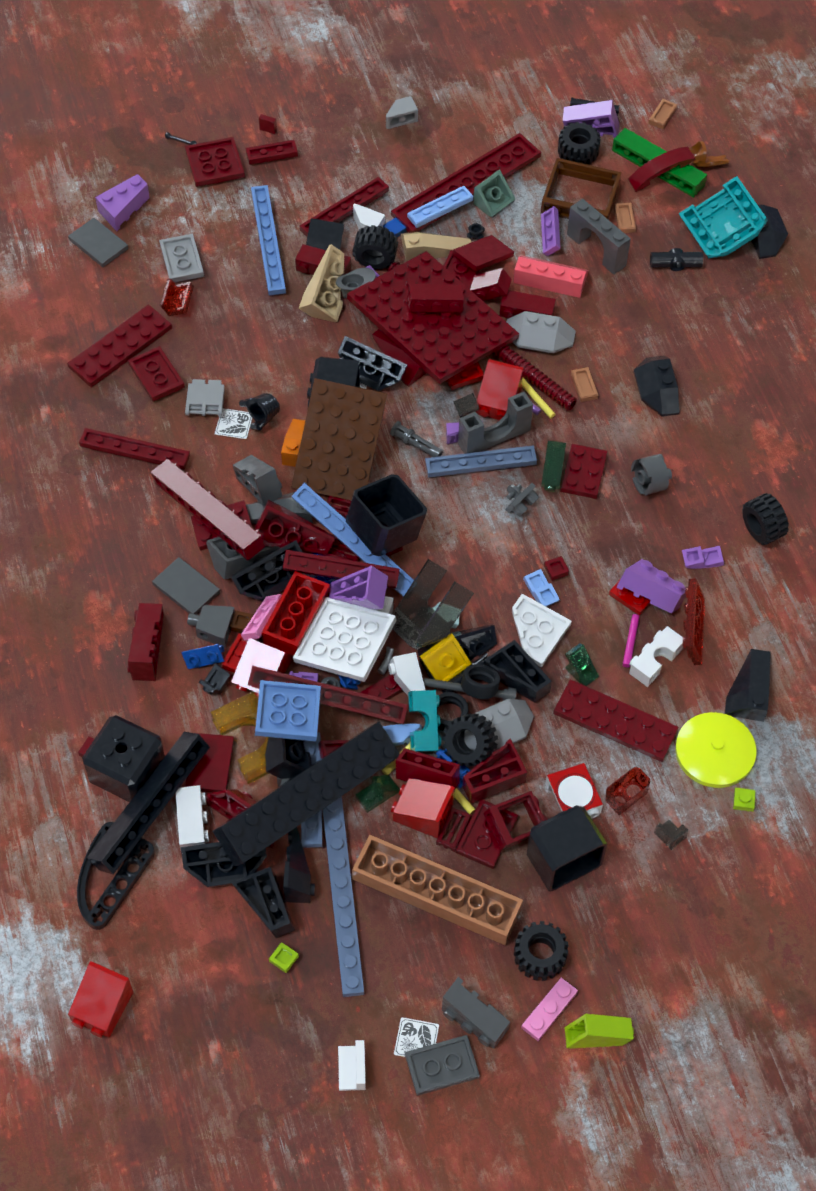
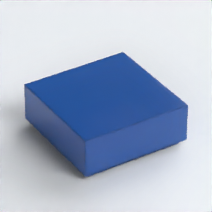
M396 217L383 225V228L389 229L396 237L407 231L406 227Z

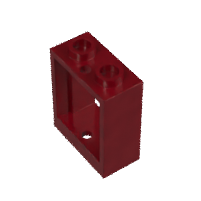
M532 791L489 807L483 813L500 850L528 840L531 832L529 831L512 838L500 812L523 803L534 826L547 820V817L542 814L539 808V801Z

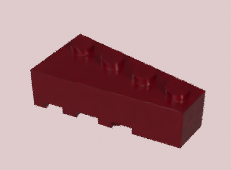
M139 603L138 610H135L134 614L135 627L132 629V642L127 670L128 673H131L132 680L156 681L164 609L162 604Z

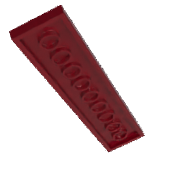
M519 133L391 210V216L393 218L396 217L409 233L419 232L448 213L418 228L409 220L407 213L462 186H465L474 198V188L496 171L500 170L504 178H507L540 158L541 151Z

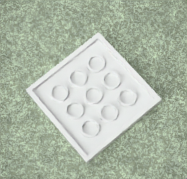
M325 597L293 656V660L295 663L365 682L396 622V616Z

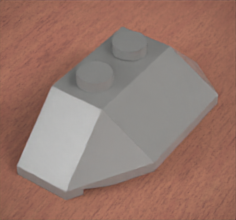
M524 311L508 318L506 321L519 333V338L512 342L519 348L555 353L573 347L576 331L560 317Z
M506 699L476 713L479 716H485V721L490 720L492 722L491 727L496 728L494 734L498 735V740L495 743L498 745L496 749H493L494 751L504 746L510 738L513 744L525 739L534 718L526 701L518 699ZM465 730L464 742L468 748L475 750L477 745L476 738L471 731Z

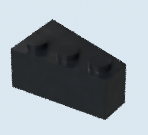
M515 640L484 660L483 665L489 666L498 672L501 683L510 688H516V692L534 703L550 693L552 681Z
M271 867L232 882L238 893L275 938L295 931L277 877Z

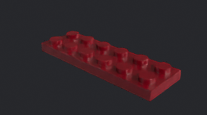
M148 304L67 363L68 367L92 388L171 330L172 324Z
M571 679L553 714L660 762H663L679 728Z

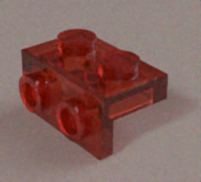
M167 279L160 306L168 316L187 313L194 285L191 282L176 285L172 279Z

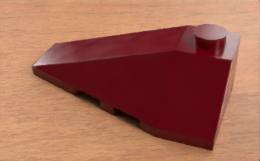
M380 329L372 334L381 352L408 365L401 379L405 385L409 387L427 373Z
M270 500L267 501L254 530L257 529L264 537L262 539L263 543L266 546L282 547L296 540L301 550L328 554L336 538L294 512Z

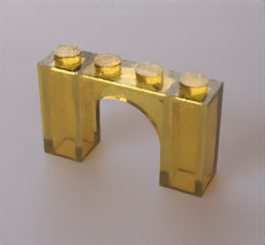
M254 692L211 711L212 722L220 735H225L242 726L256 727L259 697H256ZM266 737L264 744L259 749L238 759L239 769L248 784L269 774L266 772L265 761L268 737Z

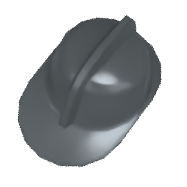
M358 268L338 277L336 285L341 288L343 297L347 298V293L369 281H374L376 273L370 268Z

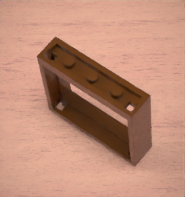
M556 158L542 199L541 213L554 206L558 209L559 217L569 219L570 207L574 203L551 198L558 175L561 174L613 186L606 210L596 209L609 220L622 172Z

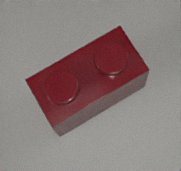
M503 268L475 275L470 290L482 301L505 296L512 279Z

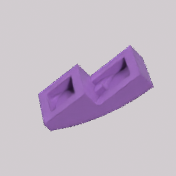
M701 546L682 550L686 568L700 569L724 565L720 546L701 550Z

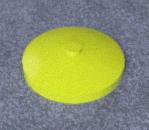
M710 712L697 715L683 725L676 740L675 752L681 769L692 780L708 787L725 788L741 782L748 776L756 759V744L751 732L742 722L727 714Z

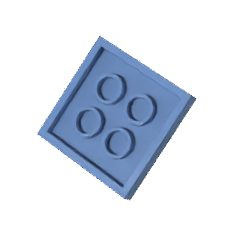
M260 680L255 736L316 741L321 686Z

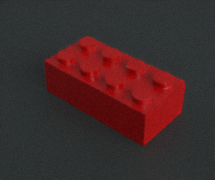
M295 571L262 631L263 644L294 656L325 597L329 598L330 584Z

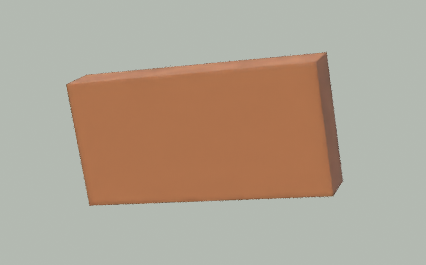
M662 99L650 117L648 124L664 129L677 109V104Z
M614 204L617 227L623 233L635 232L636 226L632 204Z
M589 368L571 370V376L580 402L598 399V393Z

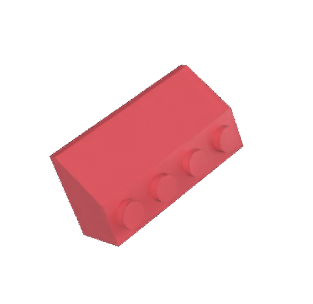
M521 255L518 257L514 269L513 283L581 298L588 270Z

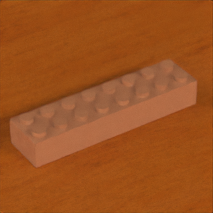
M369 835L352 869L353 880L503 945H506L522 910V899L372 835Z

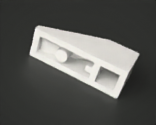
M416 652L395 656L390 660L388 664L390 675L394 676V680L407 696L410 691L425 690Z

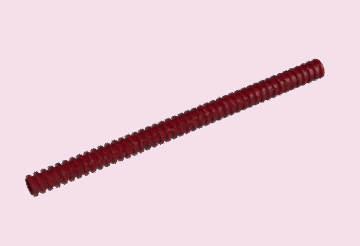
M398 261L392 263L388 271L401 264ZM506 345L492 353L499 357L500 360H503L504 363L523 367V378L531 382L532 385H536L537 389L540 388L541 392H544L545 395L556 401L562 408L565 407L566 411L571 410L577 402L576 397L568 394L567 390L564 391L563 387H560L559 384L548 378L546 374L539 371L538 368H535L526 359H523L522 356Z

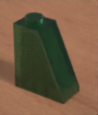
M548 440L541 487H545L544 490L554 492L556 489H560L566 443Z

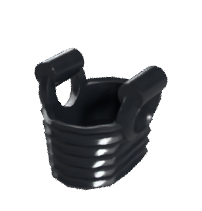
M263 393L256 397L239 401V405L247 407L250 416L255 420L254 423L250 424L251 430H262L268 421L280 412L279 402L272 394Z

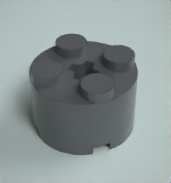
M662 454L640 458L632 463L631 472H635V477L632 478L633 483L640 494L649 495L668 488L669 479H672V472L667 468Z

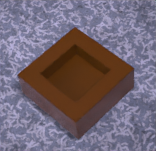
M235 610L230 631L242 633L254 614Z

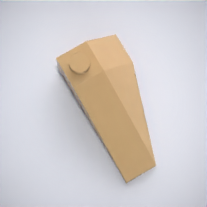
M424 232L401 233L406 262L425 251L434 258L448 257L450 250L453 251V249L471 243V239Z
M332 244L327 248L309 282L299 309L311 317L338 322L343 301L341 300V288L336 285V280L344 273V253Z

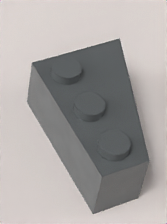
M253 455L233 464L236 479L263 507L268 500L273 502L282 497V484L277 477L275 468Z
M458 977L443 996V1015L450 1021L455 1020L461 1024L460 1027L466 1033L476 1035L481 1044L486 1047L491 1046L494 1049L509 1030L510 1021L492 1005L488 1004L487 1006L477 998L479 994L473 990L470 993L461 985L463 980Z

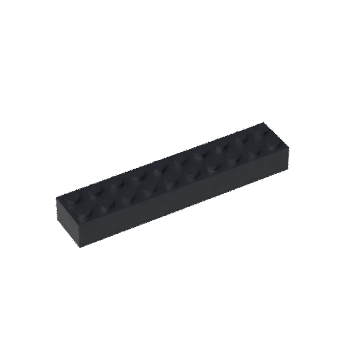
M377 722L212 832L234 867L243 864L397 759L400 753L381 723Z

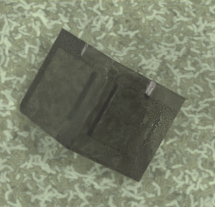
M473 393L453 401L460 418L480 408Z
M668 820L663 825L661 823L657 824L654 833L672 850L686 838L688 829L683 824L678 828L671 820Z

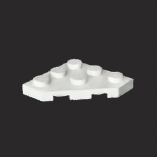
M522 594L512 607L513 618L523 650L538 666L542 667L571 626L572 621Z

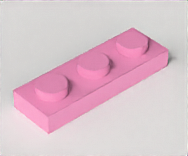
M281 594L266 596L242 632L241 636L244 640L249 638L256 640L262 636V631L281 598Z
M561 977L522 1024L521 1028L539 1041L577 995L578 990Z

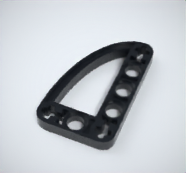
M114 822L105 823L95 836L84 858L78 878L77 901L79 910L84 921L95 930H101L108 924L155 855L153 845L141 838L92 910L89 911L86 893L93 864L87 857ZM148 848L149 853L142 855L141 849L146 850ZM131 864L139 865V869L134 873L128 871V866ZM118 881H126L127 887L120 890L116 888ZM109 897L116 900L115 904L111 907L104 905V901ZM101 915L102 921L95 923L94 917L98 918Z

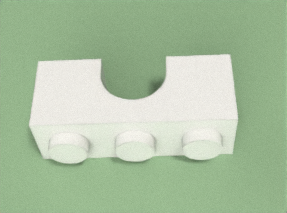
M668 626L663 631L659 630L653 638L654 641L651 644L647 643L639 657L636 655L629 664L631 665L629 674L647 687L659 676L662 665L655 660V657L663 656L672 662L684 648L686 639Z

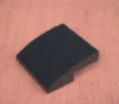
M311 218L306 245L327 250L329 245L332 244L341 250L345 224Z

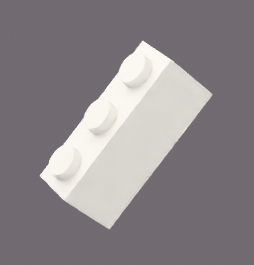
M200 785L179 788L176 792L181 850V847L201 845L209 842L208 830H204V824L208 823L207 811H203L202 806L206 805L205 792L201 793Z

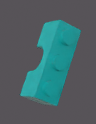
M436 690L408 692L409 712H418L425 719V725L421 731L410 732L411 750L416 752L439 751L438 747L441 746V736L438 735L440 716L437 715L439 695H436Z

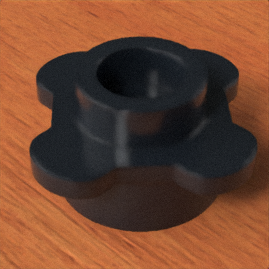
M474 223L468 227L469 233H467V237L469 239L479 240L484 238L483 232L485 228L482 225Z

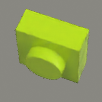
M735 787L733 809L753 812L756 790Z
M281 942L270 956L269 962L287 973L298 959L299 954Z

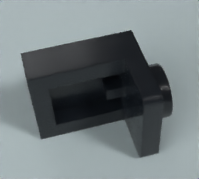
M215 664L205 680L200 679L199 683L203 685L202 689L208 694L212 695L215 693L220 695L233 675L218 664Z

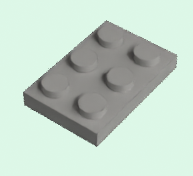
M193 233L159 240L170 283L204 277Z

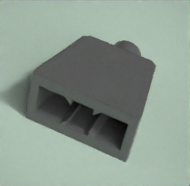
M204 605L200 615L189 614L187 624L196 626L198 638L213 644L223 645L226 648L235 609L229 606Z

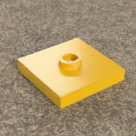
M452 633L420 656L435 680L448 682L471 665L470 660Z

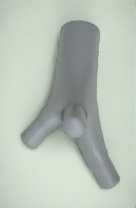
M386 647L385 659L378 669V672L382 675L388 669V664L392 659L394 651L393 648Z

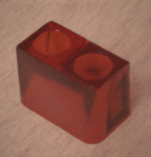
M633 767L607 787L605 801L618 815L622 814L648 793L650 778L639 767ZM630 785H636L641 790L634 797H630L627 794V788ZM615 797L624 798L626 803L618 802Z

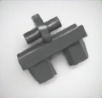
M531 483L521 493L522 486L520 484L517 486L509 485L507 487L509 494L506 497L509 500L515 498V500L505 510L508 513L513 511L520 517L528 509L521 501L525 499L532 505L539 498L533 490L536 486Z

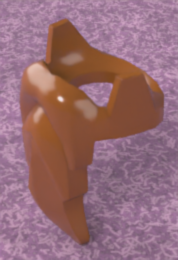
M698 141L695 145L689 147L690 151L695 154V161L692 163L696 167L707 168L730 162V160L726 159V155L706 157L707 150L703 141Z

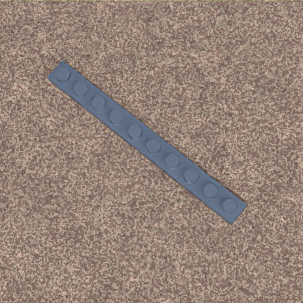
M342 797L323 808L342 993L343 997L364 995L343 803Z

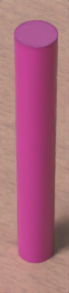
M633 614L631 618L623 660V667L626 668L630 667L629 664L632 659L640 618L637 614Z

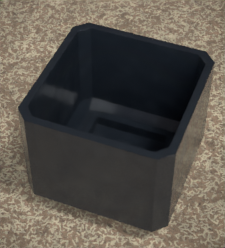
M322 356L317 358L314 371L310 374L311 388H308L307 391L308 406L314 378L360 388V360Z
M391 474L354 490L345 522L373 555L382 556L417 540L427 508L398 475Z
M115 715L108 718L82 759L91 784L130 802L165 755L159 735ZM120 746L127 747V751L124 753H118L116 750Z
M576 805L532 827L526 855L547 890L554 891L599 868L603 864L607 842L585 807Z

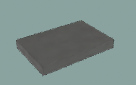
M92 218L68 236L73 244L101 267L106 266L129 249L128 244L95 218Z
M180 557L152 581V584L189 614L197 615L204 605H208L220 593L218 587Z
M467 1035L404 1052L416 1096L480 1078Z

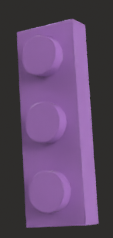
M554 206L541 214L543 254L546 256L560 249L558 209Z

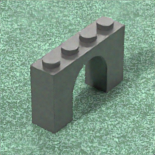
M584 199L570 207L567 235L577 244H580L589 238L591 231H593L601 240L604 248L602 265L613 274L626 267L631 238Z
M522 392L508 398L506 414L499 422L490 427L484 428V424L476 412L459 418L458 445L463 453L481 452L530 431L533 404L526 393Z

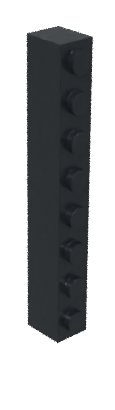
M183 732L87 858L99 871L110 874L116 872L208 751L210 746L199 734Z

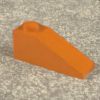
M292 420L281 450L282 465L296 467L305 420Z

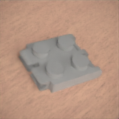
M193 379L192 384L188 383L185 415L202 414V416H206V414L222 417L225 386L222 385L221 380H209L208 384H206L205 380Z

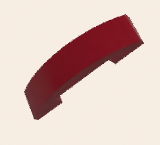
M688 146L673 149L645 163L628 180L635 192L649 186L650 180L678 165L682 168L695 161V157Z

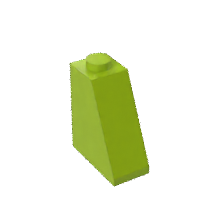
M584 1014L565 1026L566 1046L569 1049L623 1046L634 1039V1028L631 1018Z

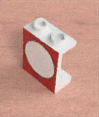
M585 763L546 776V787L548 791H553L561 811H566L579 805L585 807L591 819L600 815L603 803Z

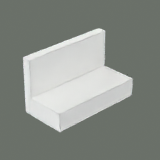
M355 1040L356 1046H338L339 1091L366 1090L364 1040Z

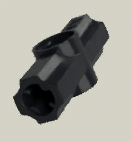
M673 248L669 252H651L650 267H670L672 271H681L684 267H703V253L683 252L680 248Z

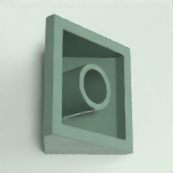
M500 170L474 188L473 204L490 217H493L515 200Z

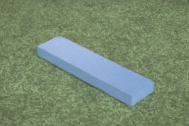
M462 186L407 213V217L418 228L473 201V195L465 186Z

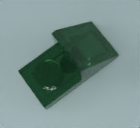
M579 643L565 653L569 662L565 668L580 684L587 686L599 677L584 644Z
M389 775L372 777V784L355 795L356 799L368 813L399 793L400 789Z

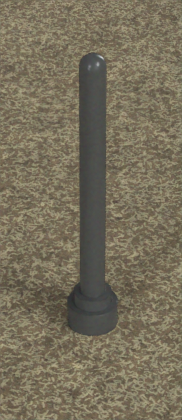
M428 678L423 679L424 686L464 692L460 683ZM508 687V689L498 690L494 697L502 698V700L515 699L516 688Z

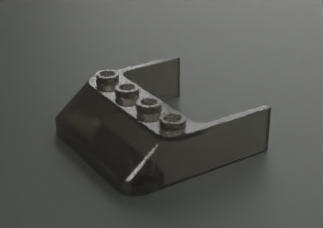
M430 559L426 561L392 613V615L396 616V622L392 629L409 646L416 650L446 638L474 594L454 581L437 609L434 610L428 605V599L447 570Z

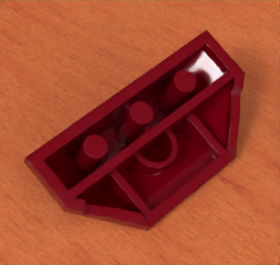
M238 789L208 793L206 796L207 805L227 819H231L256 802L247 792L242 793ZM272 843L271 845H269V847H271V848H273V847L275 846L274 843Z

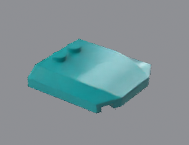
M737 176L722 185L724 189L696 207L692 204L679 213V216L708 259L729 255L757 237L768 221Z

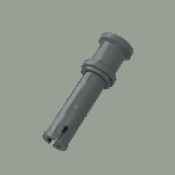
M399 421L394 424L390 431L391 436L400 438L405 444H412L432 457H440L443 453V449L416 435L413 429L404 427Z

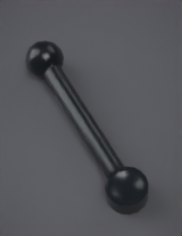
M169 132L165 133V138L167 139L171 138L189 145L197 144L196 141H188L173 136Z

